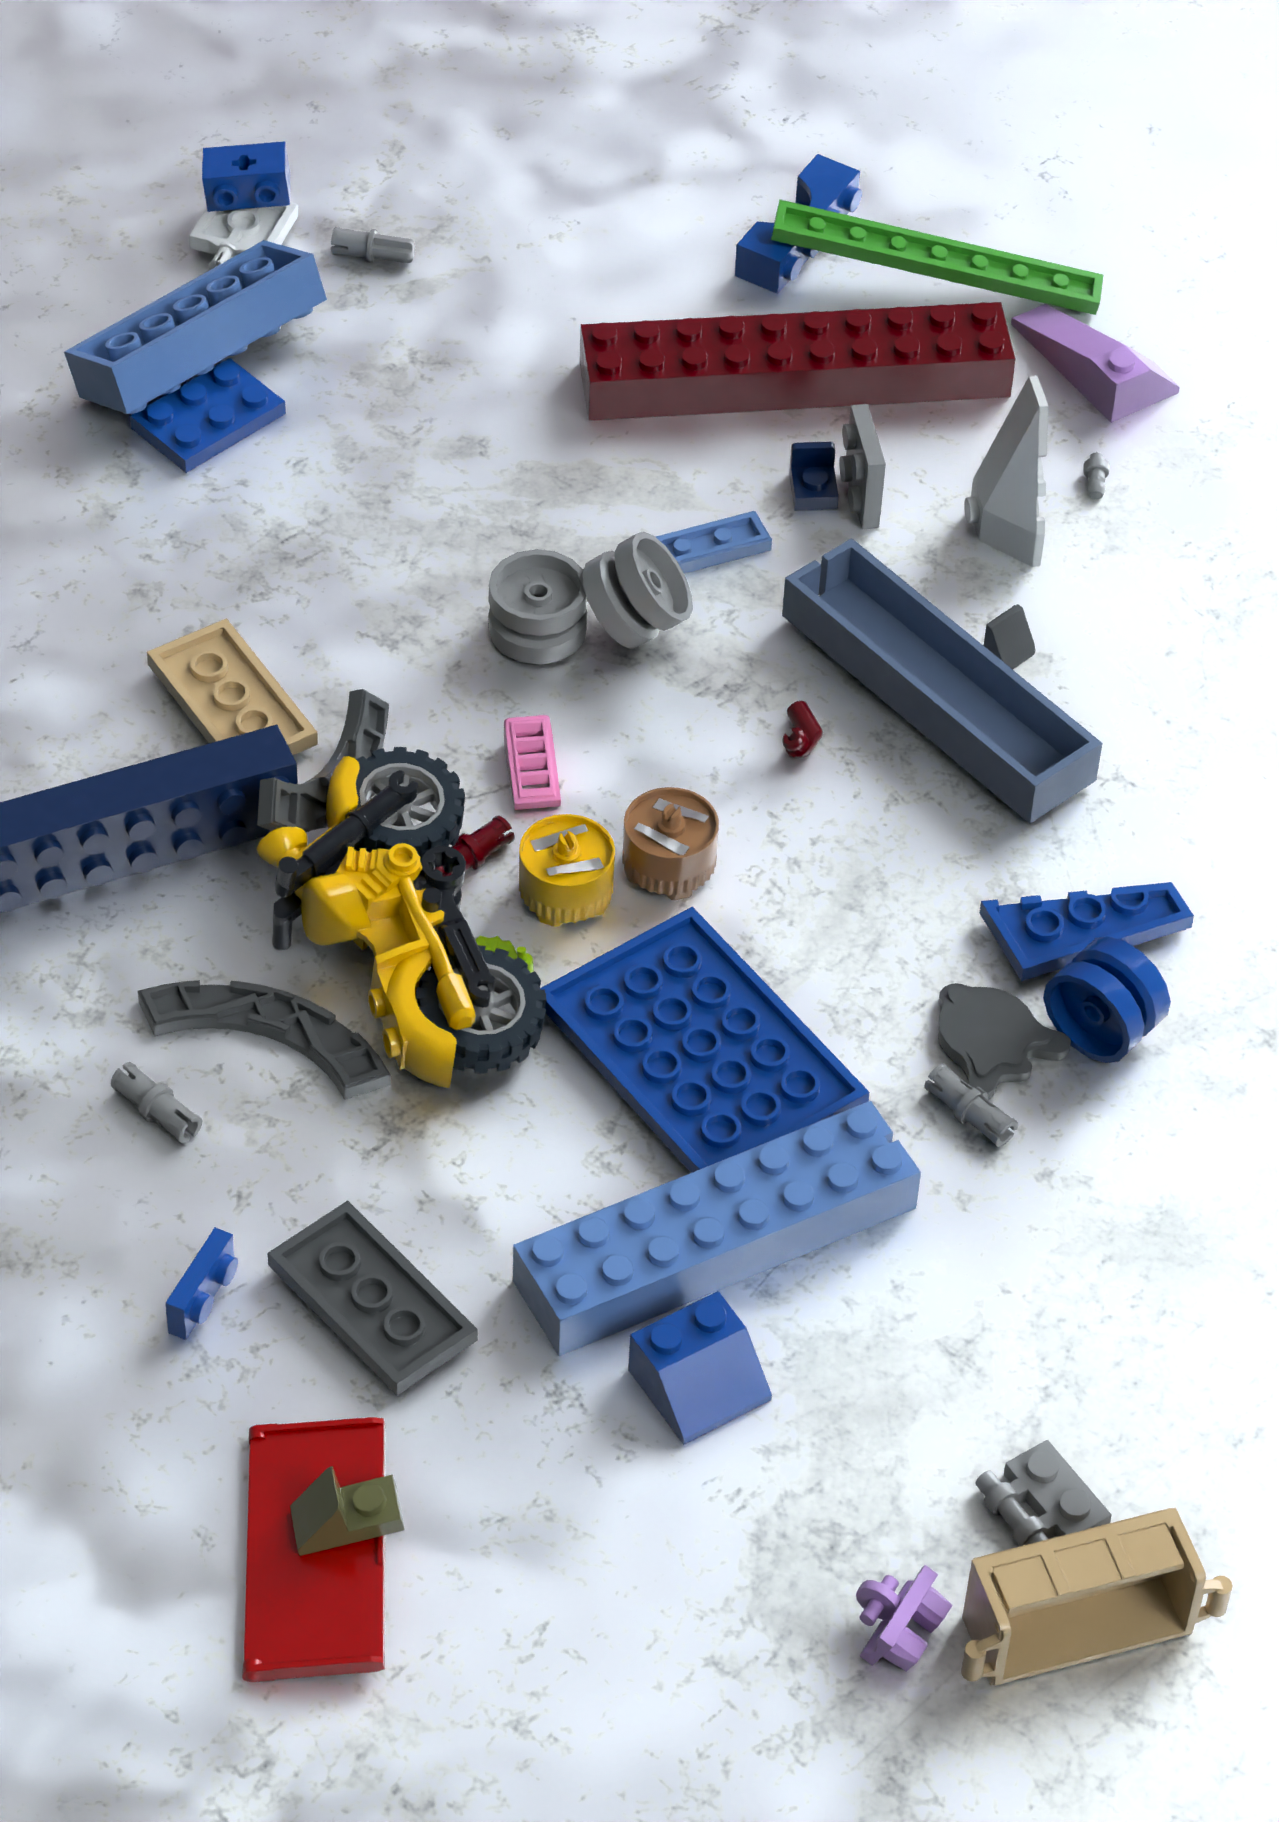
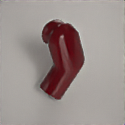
M796 701L787 709V715L795 728H791L793 733L790 737L786 733L784 734L782 743L789 756L803 758L811 754L822 738L823 731L805 701Z

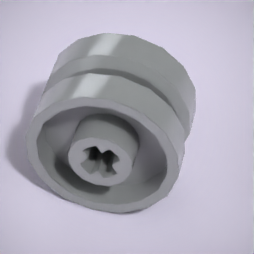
M640 532L619 543L615 552L612 550L604 552L587 562L582 571L585 594L597 620L606 632L624 647L629 649L637 648L657 637L659 630L671 629L690 618L693 605L687 579L668 548L651 534Z
M534 549L517 552L503 559L492 571L489 581L488 602L490 609L488 613V631L492 643L504 655L522 663L541 665L559 662L574 654L583 644L587 630L588 612L586 606L588 600L583 587V569L573 559L556 551Z

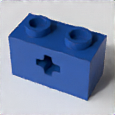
M286 142L203 148L202 182L207 211L290 205V169Z

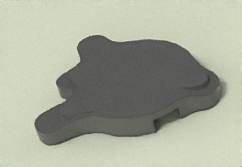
M955 983L945 986L940 991L939 1006L941 1012L938 1020V1040L940 1046L948 1057L964 1070L970 1086L973 1088L980 1087L987 1092L988 1100L993 1097L997 1086L1001 1082H1022L1030 1078L1032 1063L1028 1058L1060 1061L1066 1058L1070 1052L1071 1040L1069 1036L1040 1024L1028 1006L1016 996L1004 990L991 987H970Z

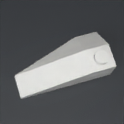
M1038 375L1029 376L973 478L971 497H966L964 501L966 521L968 524H974L979 541L1032 567L1041 566L1045 538L1044 517H1039L1038 497L1046 496V481L1044 480L1041 457L1047 456L1048 403Z

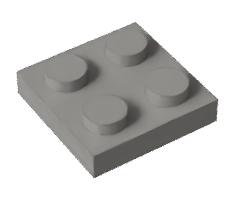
M868 404L851 405L849 424H843L842 428L843 444L847 451L846 456H840V476L842 482H849V508L851 512H857L861 528H879L886 463Z

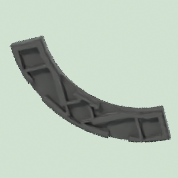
M364 689L350 691L345 725L336 750L329 762L316 776L303 784L287 783L276 778L260 780L257 825L270 831L280 827H298L305 832L326 828L327 794L334 769L344 756H350L356 760L364 756L367 759L372 755V751L383 748L389 703Z
M200 980L163 984L137 991L138 1002L155 1037L171 1032L207 1028L231 1029L265 1036L295 1049L313 1061L337 1086L344 1100L391 1085V1074L380 1056L359 1033H353L336 1020V1015L327 1009L292 993L240 981H231L230 985H200Z

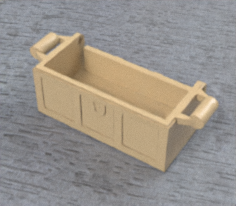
M1168 1508L973 1558L962 1615L971 1641L965 1646L961 1674L963 1678L971 1682L977 1681L981 1677H987L990 1686H996L1190 1635L1193 1633L1196 1623L1211 1616L1221 1617L1226 1613L1233 1585L1226 1576H1216L1213 1579L1206 1580L1204 1567L1176 1508ZM1208 1594L1206 1605L1201 1607L1203 1595Z

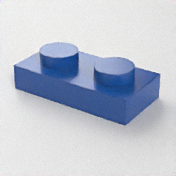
M214 1227L165 1302L169 1334L187 1340L196 1324H203L209 1317L214 1303V1296L222 1285L228 1286L231 1283L238 1267V1258L234 1257L233 1234Z

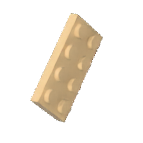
M227 618L147 651L148 666L208 743L278 725L292 755L318 745V733Z

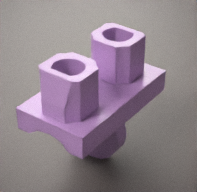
M924 1565L914 1581L908 1580L898 1595L894 1591L898 1587L899 1582L893 1576L886 1575L881 1583L874 1580L862 1582L856 1592V1599L864 1609L859 1616L860 1620L868 1626H873L877 1618L882 1621L861 1652V1658L873 1666L880 1658L884 1657L906 1672L917 1663L928 1643L906 1627L910 1619H913L932 1633L941 1624L952 1607V1604L931 1587L938 1576L936 1572Z

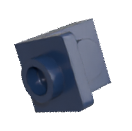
M803 442L791 445L789 478L794 511L838 509L839 494L834 469L836 451L834 442Z

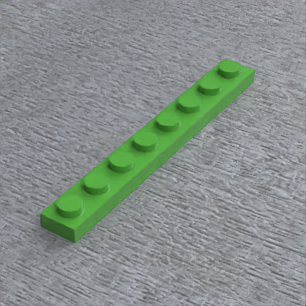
M779 199L771 240L1096 315L1098 311L1103 274Z

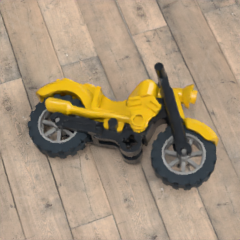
M394 747L393 751L385 752L384 748L372 751V755L367 759L362 756L357 760L350 756H344L334 769L329 782L326 802L328 830L308 845L307 833L303 829L298 827H280L269 832L260 840L256 848L261 859L278 868L275 891L281 898L273 906L272 945L278 950H286L291 946L292 923L302 914L305 935L311 942L317 945L327 946L353 940L362 950L369 946L373 950L375 957L371 989L368 990V1003L372 1016L375 1019L381 1018L383 1023L382 1037L386 1054L389 1058H395L400 1070L406 1069L423 1081L450 1089L453 1068L464 1071L465 1067L472 1068L474 1073L483 1074L488 1073V1069L497 1068L498 1072L509 1069L511 1063L515 1060L518 1063L524 1061L529 1056L530 1047L535 1049L540 1040L546 1012L545 989L540 990L541 980L535 971L530 973L527 969L528 964L519 957L514 960L508 956L509 952L503 949L496 948L494 952L485 950L486 946L477 945L467 921L460 912L461 888L464 883L466 861L459 851L449 847V845L454 846L456 844L463 823L465 792L463 788L459 789L460 779L454 771L450 773L447 770L448 764L440 758L433 760L429 758L428 752L419 749L414 753L406 751L407 747ZM430 802V804L433 806L436 812L423 809L419 806ZM411 818L422 821V823L413 826ZM442 866L444 871L447 873L451 872V875L443 876L440 870H434V868ZM510 1003L516 1015L498 1008ZM490 1021L504 1024V1026L494 1030Z

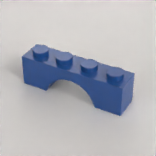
M817 154L797 177L796 203L845 215L849 212L853 213L858 208L862 198V190L859 189L860 171ZM757 221L736 245L735 276L778 294L789 281H794L797 278L804 263L810 257L814 258L819 251L771 240L774 223Z

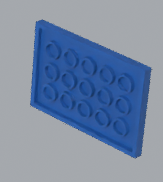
M693 906L540 988V990L545 989V1013L690 1173L869 1101L870 1092Z

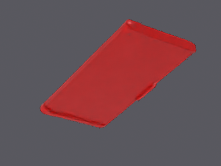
M367 1417L289 1424L275 1423L250 1427L243 1680L247 1682L275 1681L276 1679L370 1673L385 1670V1535L299 1556L290 1505L329 1467L333 1466L340 1487L384 1477V1418Z

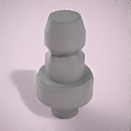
M1098 452L1092 453L1090 458L1083 464V473L1088 479V492L1092 499H1101L1105 493V478L1110 472L1109 462Z

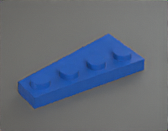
M1172 882L1112 888L1111 894L1097 896L1088 894L1087 890L1068 892L1067 899L1042 901L1040 895L1021 897L1020 903L999 905L998 899L981 901L979 912L1021 981L1064 968L1095 938L1110 936L1135 946L1192 928L1194 918L1193 913Z

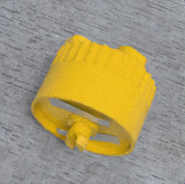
M573 814L549 816L537 821L527 829L522 836L519 846V891L524 904L529 907L530 911L536 913L539 922L552 927H558L563 923H577L578 921H586L587 918H593L595 915L604 914L610 904L614 885L615 846L611 835L594 820Z

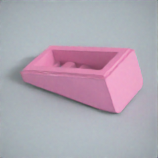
M538 715L505 719L504 748L514 810L561 806L549 716ZM545 769V770H539V771L520 772V771H526V770ZM537 784H547V785H548V787H544V788L522 789V786H525V785H537Z

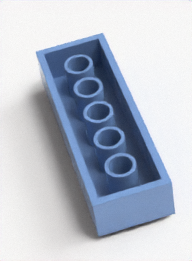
M263 240L64 351L79 398L123 412L124 414H133L145 409L147 402L154 398L175 392L181 387V383L189 378L210 372L214 368V364L224 358L243 353L247 350V345L257 339L276 334L280 331V326L292 319L302 318L311 314L313 307L326 301L327 298L312 253Z

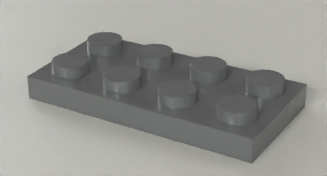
M349 1201L344 1202L267 1253L270 1268L396 1396L478 1341V1329Z

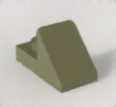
M332 1466L327 1468L290 1505L299 1556L405 1530L393 1474L340 1487Z

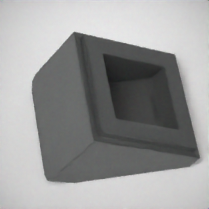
M1019 604L1012 606L986 624L983 645L1011 669L1016 668L1032 657L1036 651L1023 607Z

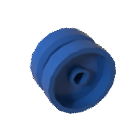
M1110 936L1095 938L1071 963H1068L1045 985L1043 996L1047 1015L1056 1030L1069 1036L1071 1046L1090 1059L1103 1063L1119 1062L1142 1040V1037L1146 1036L1168 1015L1171 1003L1167 984L1157 967L1143 952L1126 941Z

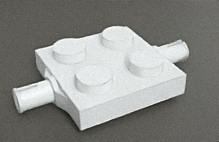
M290 202V205L213 212H208L206 208L189 235L190 248L215 255L209 263V269L211 270L263 240L281 245L298 218V204Z

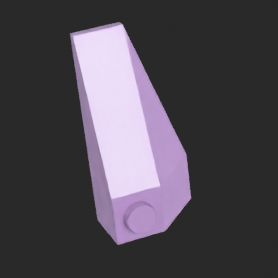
M1047 304L1015 316L1011 320V325L1111 423L1179 393L1180 387L1155 362L1123 343Z

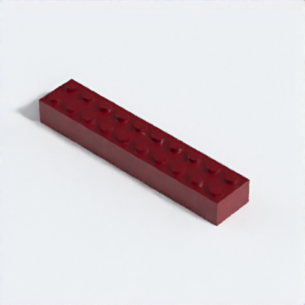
M1001 302L654 321L643 320L581 324L579 363L588 420L842 407L860 404L878 405L1011 397L1016 360Z

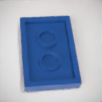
M228 358L214 366L210 372L195 377L183 384L175 392L164 395L147 405L142 411L130 415V425L133 431L187 473L285 415L286 407L285 401L231 358Z

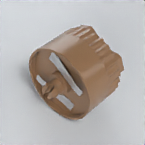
M675 787L653 789L634 799L625 812L622 863L624 864V871L628 881L639 884L640 888H645L648 892H655L658 895L665 894L674 901L690 898L693 890H697L699 886L705 885V881L710 880V876L714 874V868L716 867L719 831L718 815L710 802L693 791Z

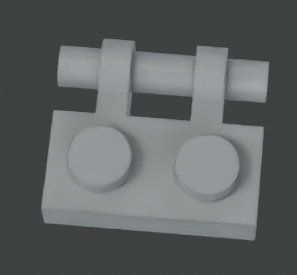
M1048 1439L1005 1463L1003 1475L1010 1483H1001L991 1470L981 1474L975 1482L976 1486L985 1495L984 1504L994 1515H1001L1014 1530L1012 1536L1019 1546L1047 1540L1054 1535L1058 1537L1109 1524L1112 1514ZM1026 1501L1039 1517H1030L1020 1504Z

